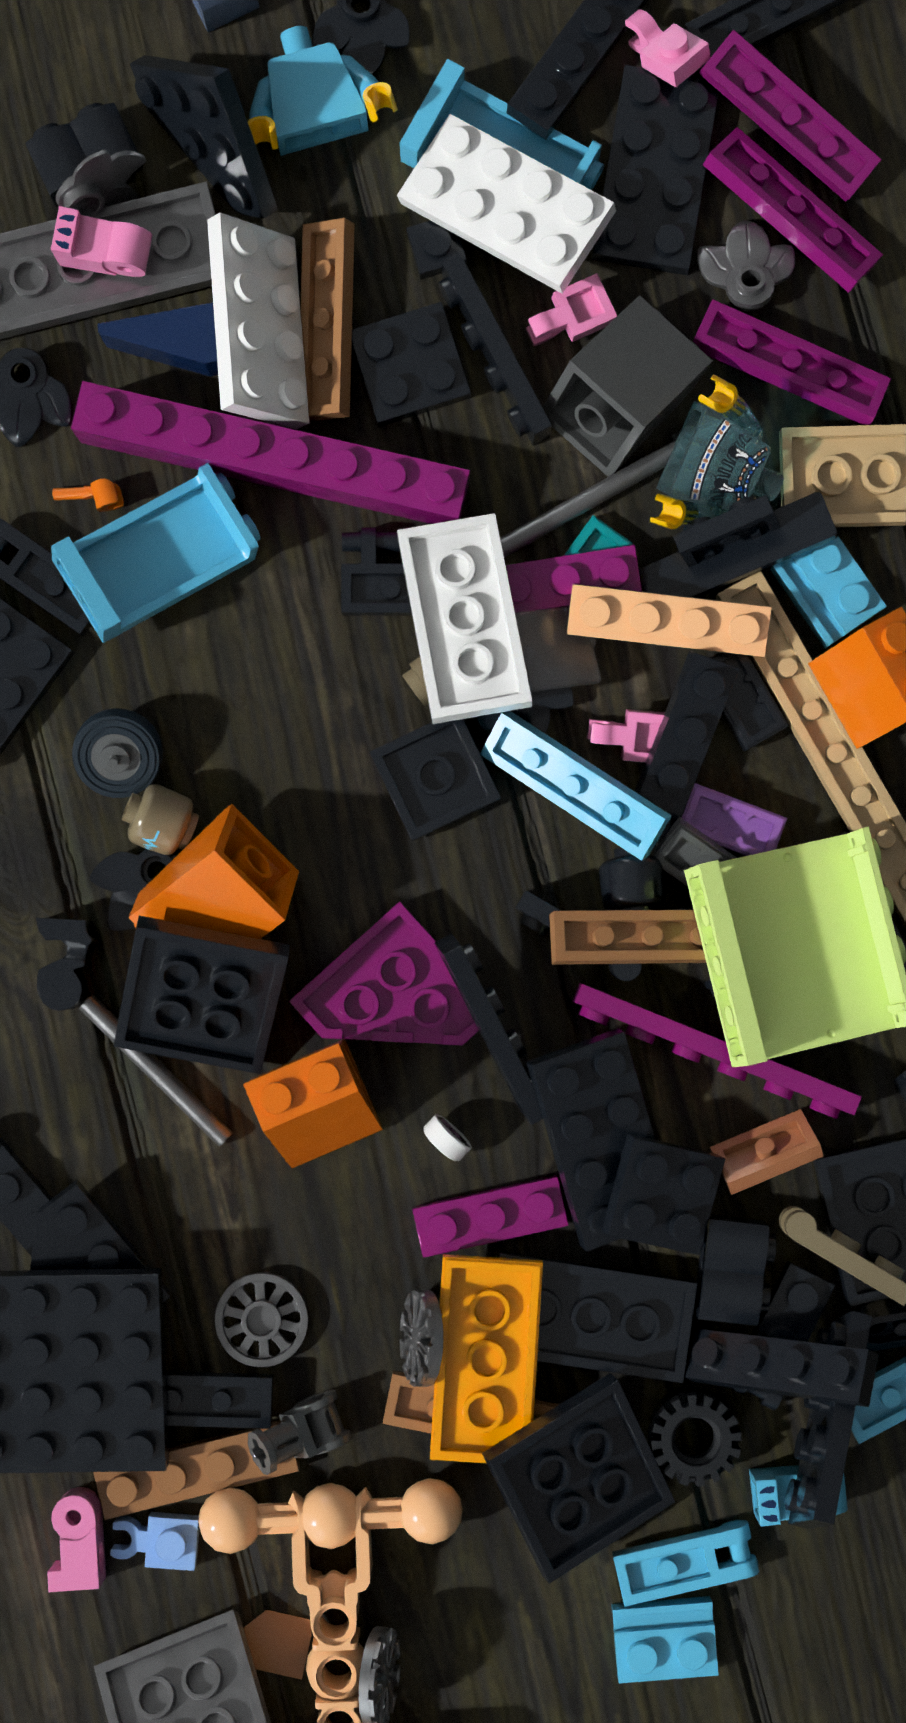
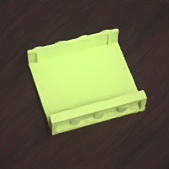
M869 827L839 836L722 862L718 860L706 862L684 870L732 1067L750 1066L766 1062L767 1059L894 1028L906 1027V972L904 968L906 950L902 939L895 932L891 917L894 911L893 898L889 889L883 885L879 869L881 851L877 841L871 837Z

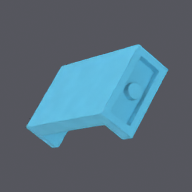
M449 59L443 65L400 141L401 162L415 168L449 114H452L590 190L596 185L604 168V164L599 162L602 144L593 140L588 148L555 129L545 140L506 113V102L465 81V68Z
M208 463L199 467L198 475L76 542L73 543L68 536L51 546L53 563L102 643L111 640L255 560L259 548L257 541L261 539L259 531L249 515L241 516L232 502L235 499V495L227 478L221 472L215 474Z

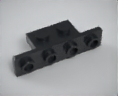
M815 492L776 510H773L767 495L758 499L755 496H750L733 503L728 512L712 519L710 517H700L687 523L683 527L682 532L673 535L679 552L640 568L639 576L645 592L698 598L837 538L838 533L820 492Z

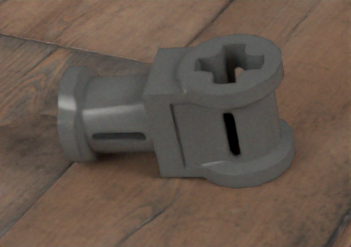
M327 1390L307 1397L296 1403L294 1408L280 1414V1424L264 1432L256 1429L248 1433L250 1454L263 1474L268 1475L275 1472L277 1464L293 1456L294 1458H311L341 1447L352 1440L351 1431L344 1429L335 1404L338 1398L336 1390Z

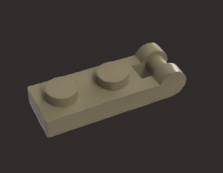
M789 1206L780 1213L779 1226L794 1241L905 1306L906 1282L901 1279L906 1272L904 1269L880 1255L874 1263L858 1254V1251L862 1244L837 1229L834 1230L831 1237L817 1229L815 1219L800 1207Z

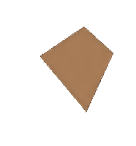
M265 1610L243 1628L255 1669L302 1680L312 1636L310 1619Z

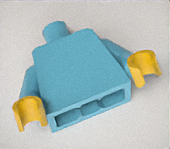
M295 26L288 28L280 35L285 55L268 61L269 75L258 82L249 112L250 120L248 125L255 144L270 142L272 150L279 148L280 155L282 156L369 131L366 108L372 122L378 120L377 110L388 107L393 112H396L398 109L389 84L378 82L353 57L340 55L334 43L328 42L313 47L308 28L305 26Z

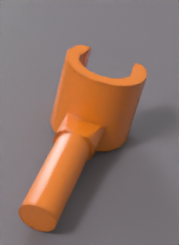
M105 478L93 481L90 484L91 486L53 488L52 491L54 500H88L94 498L97 511L99 512L112 511L124 506L120 487Z

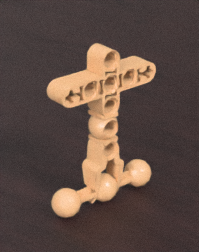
M432 1478L416 1482L406 1490L403 1497L372 1498L366 1487L356 1496L345 1486L327 1483L315 1487L306 1494L305 1498L293 1490L288 1502L258 1504L246 1491L230 1487L216 1491L205 1500L200 1509L198 1523L203 1539L215 1551L228 1554L246 1549L255 1542L258 1535L293 1533V1585L299 1594L307 1596L311 1629L314 1636L312 1650L307 1657L306 1672L311 1687L317 1693L315 1699V1708L319 1709L317 1723H333L328 1718V1715L335 1711H344L349 1714L353 1719L350 1723H362L359 1711V1677L364 1648L359 1643L360 1627L356 1626L359 1613V1593L367 1589L371 1580L373 1566L371 1529L404 1528L415 1540L427 1544H435L447 1540L456 1532L462 1520L463 1507L459 1495L452 1486L444 1481ZM355 1537L357 1567L350 1569L348 1574L331 1570L326 1575H323L321 1571L311 1568L308 1539L316 1546L334 1549L347 1544ZM333 1608L340 1609L347 1615L348 1621L341 1625H332L325 1620L323 1613ZM335 1659L342 1660L348 1664L351 1670L344 1675H334L328 1671L325 1664Z

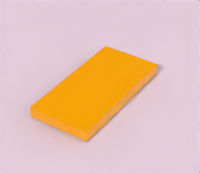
M443 1254L439 1305L443 1322V1354L439 1374L434 1383L430 1460L486 1463L482 1455L484 1451L533 1421L543 1275L542 1260Z

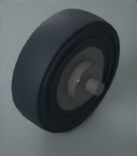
M113 708L100 711L83 723L74 739L72 758L78 776L91 790L107 797L125 798L130 797L132 793H140L154 781L162 764L163 748L157 730L145 717L131 710Z

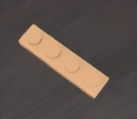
M572 584L567 634L765 657L772 607Z

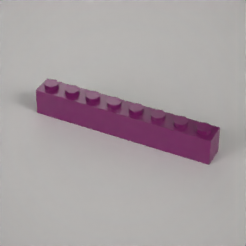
M82 381L71 430L83 444L195 470L208 463L215 474L221 472L226 477L429 524L461 519L469 487L470 470L85 381Z

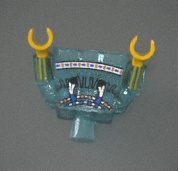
M714 374L710 378L716 384L714 392L708 398L700 394L698 400L701 403L693 401L656 489L668 496L660 493L656 495L655 500L663 503V510L658 517H650V522L669 529H676L680 525H686L700 517H710L712 519L728 512L733 503L750 497L752 494L758 497L767 495L771 502L776 499L781 491L784 481L783 474L764 467L771 453V447L761 441L763 436L762 426L747 402L738 395L735 385Z

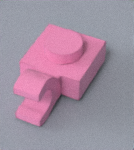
M638 9L625 20V26L637 33L628 43L634 51L640 53L642 68L674 87L679 86L711 58L708 42L675 23L663 32L653 17L641 9Z
M596 273L567 286L563 294L558 291L553 292L551 300L555 308L529 318L530 326L526 327V331L533 346L552 339L565 329L571 342H574L605 328L617 317V314Z
M626 709L624 724L607 720L589 719L587 739H590V743L621 745V759L623 761L646 763L665 713Z

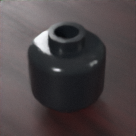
M617 848L614 850V858L605 861L599 867L602 903L606 910H655L664 904L666 894L663 869L660 860L655 856L649 855L641 861L623 848Z

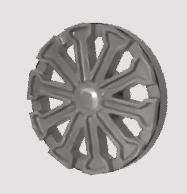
M267 1271L245 1275L234 1281L219 1300L215 1313V1328L218 1339L230 1356L245 1365L270 1367L282 1363L298 1350L305 1338L309 1323L307 1303L298 1288L284 1276ZM252 1282L255 1285L256 1301L244 1289L245 1284ZM266 1282L276 1284V1288L269 1300H266ZM284 1292H289L294 1298L293 1301L278 1307L276 1306ZM236 1296L246 1308L230 1305L229 1298ZM294 1311L300 1312L299 1321L281 1318ZM224 1317L241 1319V1322L232 1326L224 1325ZM279 1329L294 1332L296 1335L295 1340L289 1342ZM244 1332L246 1337L241 1345L234 1346L231 1338ZM269 1339H272L280 1348L279 1354L274 1356L270 1353ZM254 1340L259 1341V1355L257 1357L251 1356L248 1351Z
M413 1290L405 1300L404 1306L407 1312H402L400 1320V1331H404V1339H399L400 1357L406 1360L402 1368L406 1379L410 1380L409 1384L413 1387H429L436 1381L442 1361V1314L437 1297L431 1290Z
M375 1626L365 1645L359 1677V1711L362 1723H389L390 1713H393L397 1694L393 1692L394 1686H399L400 1665H396V1660L401 1655L399 1639H396L397 1632L393 1628Z

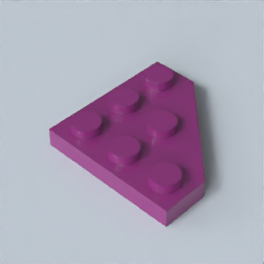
M401 902L396 904L289 1001L321 1038L462 1046L479 1031L434 944L436 941Z

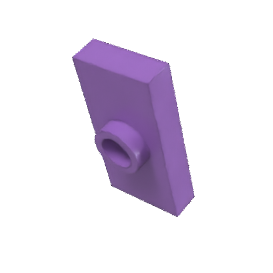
M696 783L693 786L681 817L723 848L743 856L776 850L787 821L786 817Z

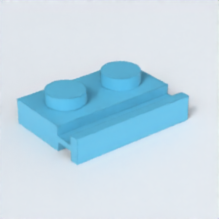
M839 536L834 540L777 563L770 568L825 649L887 607Z
M710 1596L655 1600L624 1607V1603L611 1604L619 1684L719 1676L715 1625L713 1622V1602Z

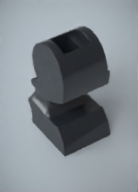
M36 918L38 931L45 940H61L67 946V954L62 959L39 969L37 975L39 997L43 1004L50 1009L57 1011L74 1009L83 1003L89 990L88 982L81 969L92 965V956L99 942V938L94 933L93 921Z

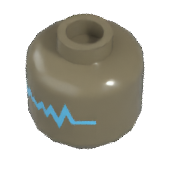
M151 784L146 787L141 796L135 793L131 794L121 820L130 823L128 838L133 844L170 856L177 849L183 850L189 844L195 831L199 814L193 812V802L188 796L159 784Z

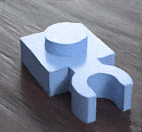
M151 1512L148 1517V1526H142L137 1519L131 1516L117 1517L113 1522V1530L127 1531L131 1535L132 1541L127 1545L114 1544L110 1555L116 1559H128L137 1552H145V1567L195 1571L200 1530L198 1523L199 1515Z

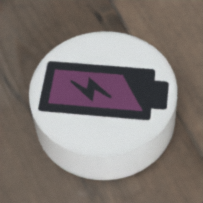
M435 1114L424 1126V1134L441 1153L453 1161H460L472 1149L466 1137L441 1115Z

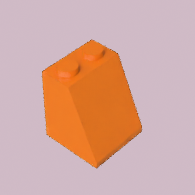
M900 607L861 628L808 663L856 749L906 723V613Z
M231 804L138 893L128 918L134 923L135 928L140 915L261 939L285 921L299 871Z
M345 1039L260 1074L243 1084L263 1133L291 1168H295L383 1130Z

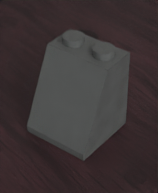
M639 295L569 361L542 408L552 427L609 477L619 471L693 390L713 360L673 326L661 312L653 308Z

